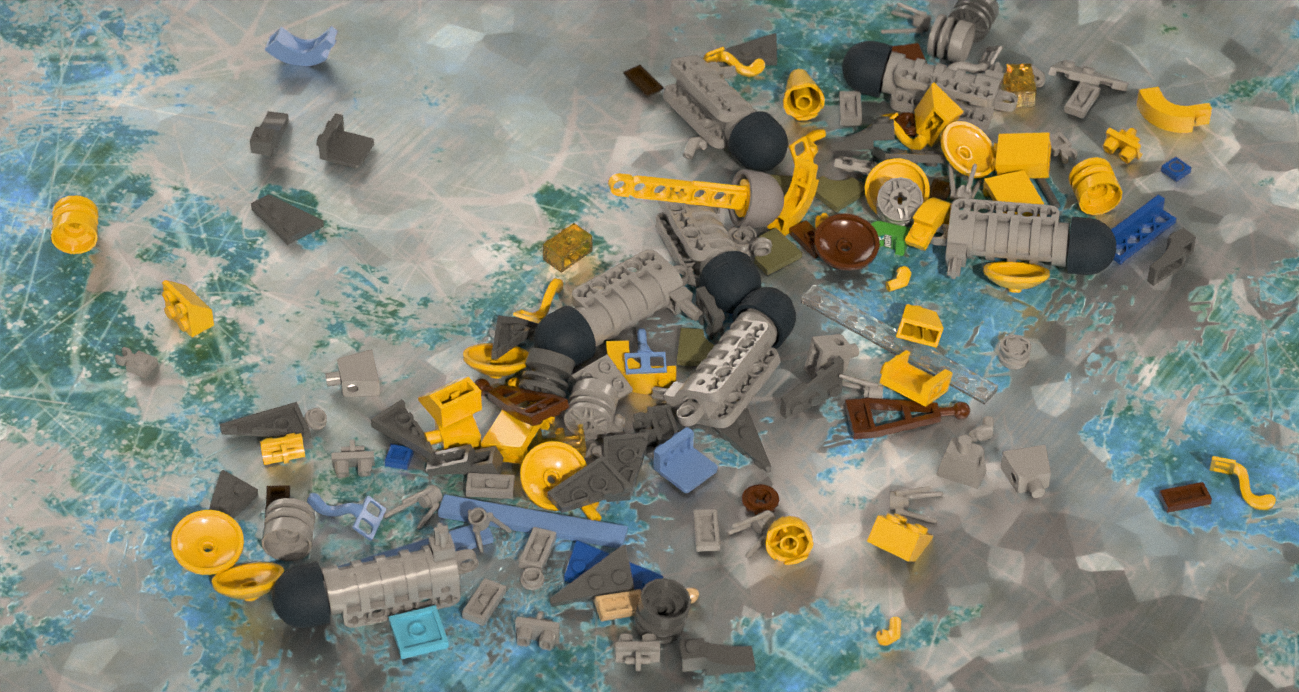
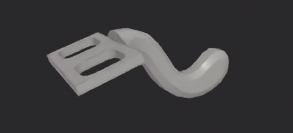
M987 47L977 65L968 62H954L946 68L955 71L960 68L974 74L983 73L989 68V65H993L1003 47Z

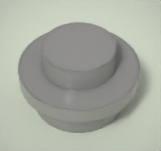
M765 237L756 238L750 245L751 250L756 256H766L771 252L772 241Z
M319 408L308 410L304 416L307 425L314 430H322L326 426L327 415Z
M530 567L522 573L520 583L525 589L537 590L544 584V575L538 568Z

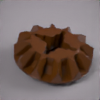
M900 113L893 119L908 136L915 138L918 135L916 133L915 113Z
M752 485L742 494V506L746 507L747 512L752 511L755 515L766 510L774 512L775 508L779 506V495L775 489L768 485ZM756 499L760 501L765 499V502L756 503Z

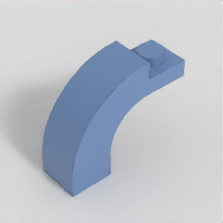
M331 26L319 37L306 40L295 37L286 29L280 27L269 37L264 50L278 60L288 64L300 66L316 65L327 59L331 48L336 43L335 37L338 31Z

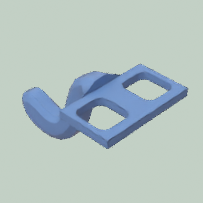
M644 328L638 329V351L636 353H624L626 375L667 373L665 352H653L647 345L646 330ZM662 357L664 367L652 368L650 366V358ZM629 358H639L641 360V368L629 369L627 360Z
M311 493L307 499V503L313 510L324 516L339 517L353 514L356 520L352 528L369 541L373 539L386 511L385 507L370 496L365 498L363 504L345 503L338 506L326 504L315 493ZM369 502L380 509L378 517L367 511ZM361 519L371 525L372 530L370 534L365 533L359 528Z

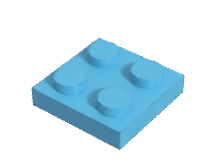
M436 605L389 616V624L401 659L449 648V642Z

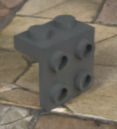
M335 113L331 121L327 122L324 132L317 138L319 157L322 160L359 168L374 146V139L344 131L343 115Z

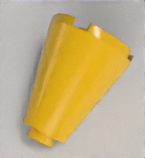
M796 69L788 77L783 96V107L785 112L795 117L796 120L803 121L815 118L824 107V94L805 70Z

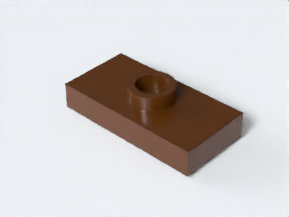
M805 220L789 228V235L816 259L820 257L814 246L816 229Z
M1204 482L1159 490L1158 495L1167 513L1210 505L1212 501Z

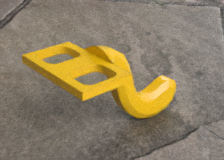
M724 47L710 51L703 57L707 63L724 61L730 66H735V71L746 77L757 76L765 68V62L762 59H756L750 66L742 65L732 54L724 51Z
M898 112L883 114L882 116H888L889 119H894L899 114ZM894 121V134L903 145L911 150H922L926 147L927 139L925 136L918 135L915 139H912Z
M824 129L814 130L788 145L794 166L795 161L799 157L814 163L818 147L813 142L826 136ZM802 141L804 152L796 155L794 146Z
M554 278L550 282L538 311L532 313L521 309L514 312L513 316L539 324L547 316L555 293H560L563 290V280Z
M1212 456L1209 471L1229 475L1235 474L1239 479L1241 495L1250 507L1257 510H1268L1275 505L1276 499L1273 495L1256 496L1251 492L1247 470L1237 463L1236 460Z

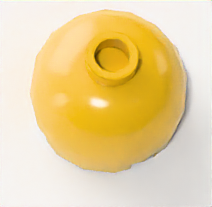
M781 517L775 520L768 528L765 538L766 549L775 561L776 559L784 561L783 564L786 565L798 564L809 556V552L813 548L812 531L808 524L798 517Z

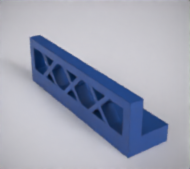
M1158 194L1111 229L1116 239V249H1125V253L1121 256L1117 253L1115 254L1113 259L1115 262L1122 264L1176 223L1177 218L1163 210L1165 198ZM1160 216L1166 222H1155V219ZM1143 228L1153 229V232L1142 233L1141 230ZM1129 239H1139V242H1138V243H1128L1127 240H1129Z

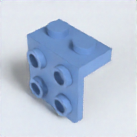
M688 427L675 433L671 439L664 444L658 445L654 450V470L684 493L691 492L718 471V466L693 447L694 431Z

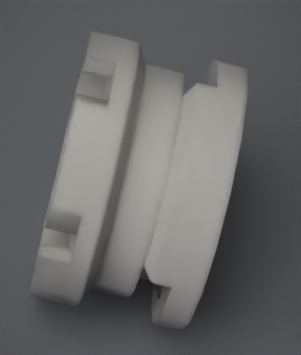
M733 226L730 228L728 235L733 240L736 249L747 254L749 257L752 256L754 252L751 250L750 245L757 238L756 231L752 227L740 226L735 228Z
M1015 334L1004 337L1000 342L999 362L1008 369L1016 370L1026 367V364L1029 363L1031 352L1029 340Z

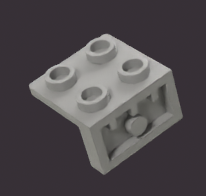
M608 354L572 374L567 382L569 385L568 391L571 393L573 385L579 380L585 378L604 380L617 390L618 400L633 391V388L617 369Z

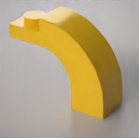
M1159 87L1139 89L1136 106L1139 112L1148 122L1158 128L1177 133H1190L1193 130V126L1205 125L1210 122L1212 111L1210 103L1180 106L1166 100Z
M801 157L795 161L792 181L784 197L783 209L780 215L767 225V228L771 230L777 228L784 236H787L789 228L801 222L817 191L819 180L816 179L818 165Z
M937 198L926 200L913 216L914 224L905 238V243L926 251L937 229L942 224H949L952 203Z
M606 341V354H608L617 369L633 388L632 392L652 395L654 386L670 388L676 382V366H666L667 373L626 375L624 353H630L629 341ZM633 358L627 360L629 369L641 368V364ZM651 366V367H652V368H663L664 366Z

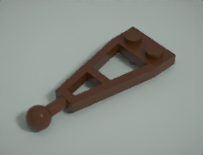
M483 378L477 379L474 382L481 390V396L488 394V399L519 421L531 426L540 425L543 420L558 416L562 411L569 408L568 399L554 394L505 385L495 388L490 385L489 381ZM524 401L535 402V404L524 409L517 406Z
M876 398L845 400V410L853 440L877 438L941 422V417L954 416L959 420H964L970 415V407L965 402H957L953 407L939 408L936 402H932L925 407L915 401ZM871 409L901 411L903 420L875 426ZM911 412L931 413L914 418L911 416Z

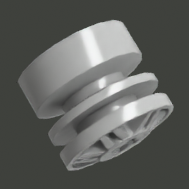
M944 14L938 15L929 34L928 55L933 57L937 55L938 58L942 59L947 53L948 61L953 63L965 62L973 44L975 24L960 20L955 26L954 17L947 19V16Z
M903 177L892 178L885 182L879 189L876 209L880 221L909 228L912 227L914 224L913 216L923 204L922 191L919 186L912 180ZM898 198H902V204H898Z
M585 378L577 381L573 385L568 403L569 408L566 410L564 417L565 425L570 432L578 437L589 440L600 439L606 436L611 430L619 396L617 390L611 384L596 378Z
M282 498L269 504L265 513V527L262 535V548L274 559L281 561H297L308 556L312 550L315 523V511L306 502L295 498Z

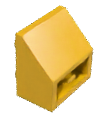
M935 83L931 84L914 110L916 133L925 136L927 144L932 147L941 141L943 130L950 123L958 121L964 112Z
M168 280L162 282V296L166 306L164 308L165 314L169 319H173L178 324L181 331H186L193 338L214 326L212 309L187 285Z
M470 377L456 379L418 397V401L442 429L482 410L481 390Z
M887 513L886 516H877L867 542L906 561H916L934 535L927 533L928 528L920 524L906 523L907 518L894 513L892 515Z

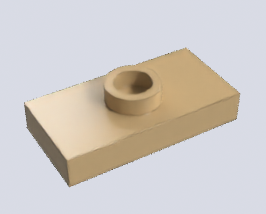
M641 590L595 596L594 604L600 620L607 621L634 616Z

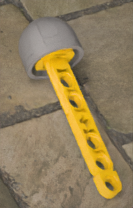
M740 170L734 176L731 185L640 175L632 177L630 174L621 173L612 175L608 180V186L616 196L629 197L631 195L634 198L726 208L728 209L731 222L735 226L760 228L769 225L780 215L784 205V194L779 183L771 175L759 171ZM624 181V185L621 188H613L616 182ZM637 184H644V187L641 190H634V187ZM657 186H665L662 192H654ZM698 190H705L702 196L694 197ZM724 192L722 198L714 199L717 193Z

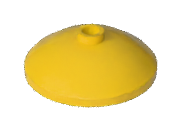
M956 121L950 123L941 134L942 151L949 164L955 170L969 177L973 164H977L974 178L986 177L993 171L992 160L996 158L994 146L981 129L968 122Z
M895 158L883 161L872 169L865 183V197L869 207L876 215L879 189L892 178L903 177L912 180L922 191L923 203L928 200L930 192L927 176L918 165L909 160ZM898 198V204H902V198Z
M1000 261L988 263L983 267V273L987 278L1001 287L1008 288L1009 292L1014 293L1022 292V289L1036 287L1050 277V271L1047 268L1025 262L1012 263Z
M493 343L473 345L463 351V360L469 367L491 378L498 379L503 376H509L527 367L525 362L528 351L517 346L497 360L491 359Z
M556 441L541 443L531 449L523 459L520 468L522 489L526 496L537 506L550 511H559L547 498V492L586 467L587 463L582 455L568 444ZM552 477L554 483H549L547 478Z
M201 510L187 515L176 525L171 538V548L177 562L186 570L200 575H213L226 571L238 561L244 547L243 532L239 524L229 515L215 510ZM205 549H211L212 551H211V552H205L204 550H205Z
M253 562L236 565L216 574L212 579V587L221 595L234 599L253 601L273 590L277 579L284 572V568L279 564L271 562Z

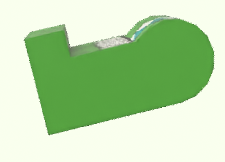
M882 221L871 223L878 233L879 247L884 246L894 249L895 254L904 256L908 247L905 243V238L911 228Z

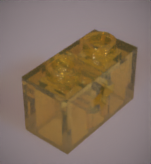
M571 224L543 244V260L559 272H564L593 251L592 235L577 224Z

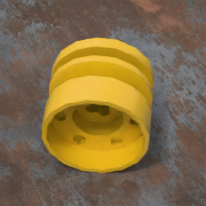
M1098 157L1088 158L1079 162L1069 173L1068 181L1081 210L1086 214H1104L1115 208L1121 201L1123 192L1107 160Z
M76 195L61 198L54 204L51 239L57 249L65 253L82 254L90 251L96 245L98 240L97 226L99 213L95 203L86 197Z

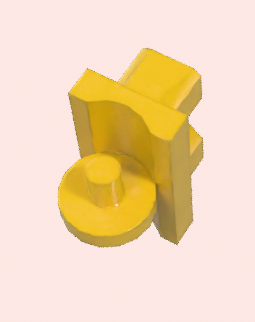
M1110 127L1106 131L1107 138L1103 143V150L1105 152L1113 154L1117 148L1122 150L1119 153V158L1127 164L1134 158L1139 160L1142 156L1140 152V138L1136 137V129L1131 127L1127 131L1121 129L1120 132H1117Z
M301 433L286 434L285 437L275 439L272 437L266 438L260 442L264 465L282 461L284 464H288L289 460L305 457Z

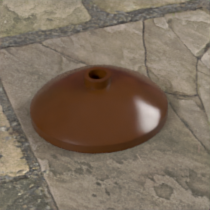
M836 214L826 218L819 224L814 236V246L820 258L828 265L841 270H858L868 266L876 258L880 246L879 236L875 228L865 219L852 214Z

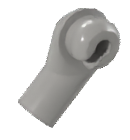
M986 416L983 418L982 426L970 431L969 436L973 442L978 440L985 441L993 436L994 419Z

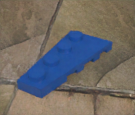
M576 540L564 575V582H573L607 557L609 553ZM629 562L635 590L640 589L642 592V589L648 582L664 578V576Z

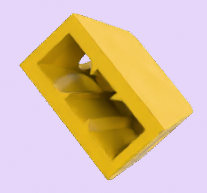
M906 304L896 337L937 348L944 328L937 312L922 308L919 305Z
M473 415L443 429L435 420V430L424 432L425 440L429 441L431 445L440 443L442 450L469 444L472 445L474 450L482 449L481 434Z

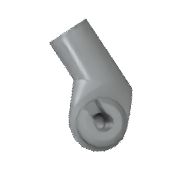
M1031 63L1027 64L1024 72L1032 77V85L1036 88L1042 87L1045 84V73Z
M701 136L690 138L683 157L693 159L695 151L700 148L703 150L707 149L708 143Z
M614 415L609 432L611 436L626 434L623 431L626 421L623 415Z

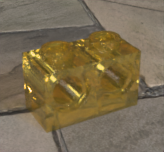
M1007 64L1006 73H1004L1002 85H1006L1004 91L1014 93L1018 97L1016 107H1035L1037 90L1032 65Z

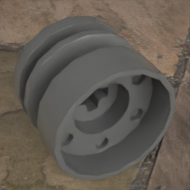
M958 0L948 18L954 17L955 26L960 20L974 23L975 36L973 43L982 41L988 34L999 14V5L997 0Z
M531 348L525 365L533 371L522 372L524 380L519 382L518 387L565 398L566 393L563 390H567L569 385L562 379H568L572 376L575 366L574 360L554 351Z
M661 578L648 582L642 589L633 621L635 629L640 636L655 634L660 644H667L677 640L683 632L690 610L691 598L689 592L683 585L671 579Z

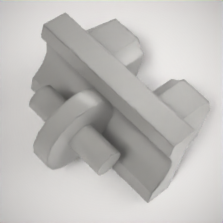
M355 439L350 440V446L341 447V452L331 453L332 466L335 468L337 478L349 477V467H358V475L361 477L371 476L372 466H375L374 451H365L364 446H355Z
M543 611L538 612L537 618L517 617L515 621L517 645L527 647L530 645L531 640L539 641L540 648L552 650L554 644H559L560 623L544 619L545 613Z
M620 634L619 641L616 642V663L636 664V671H641V664L660 662V641H657L655 634L643 635L642 641H633V636L630 634Z

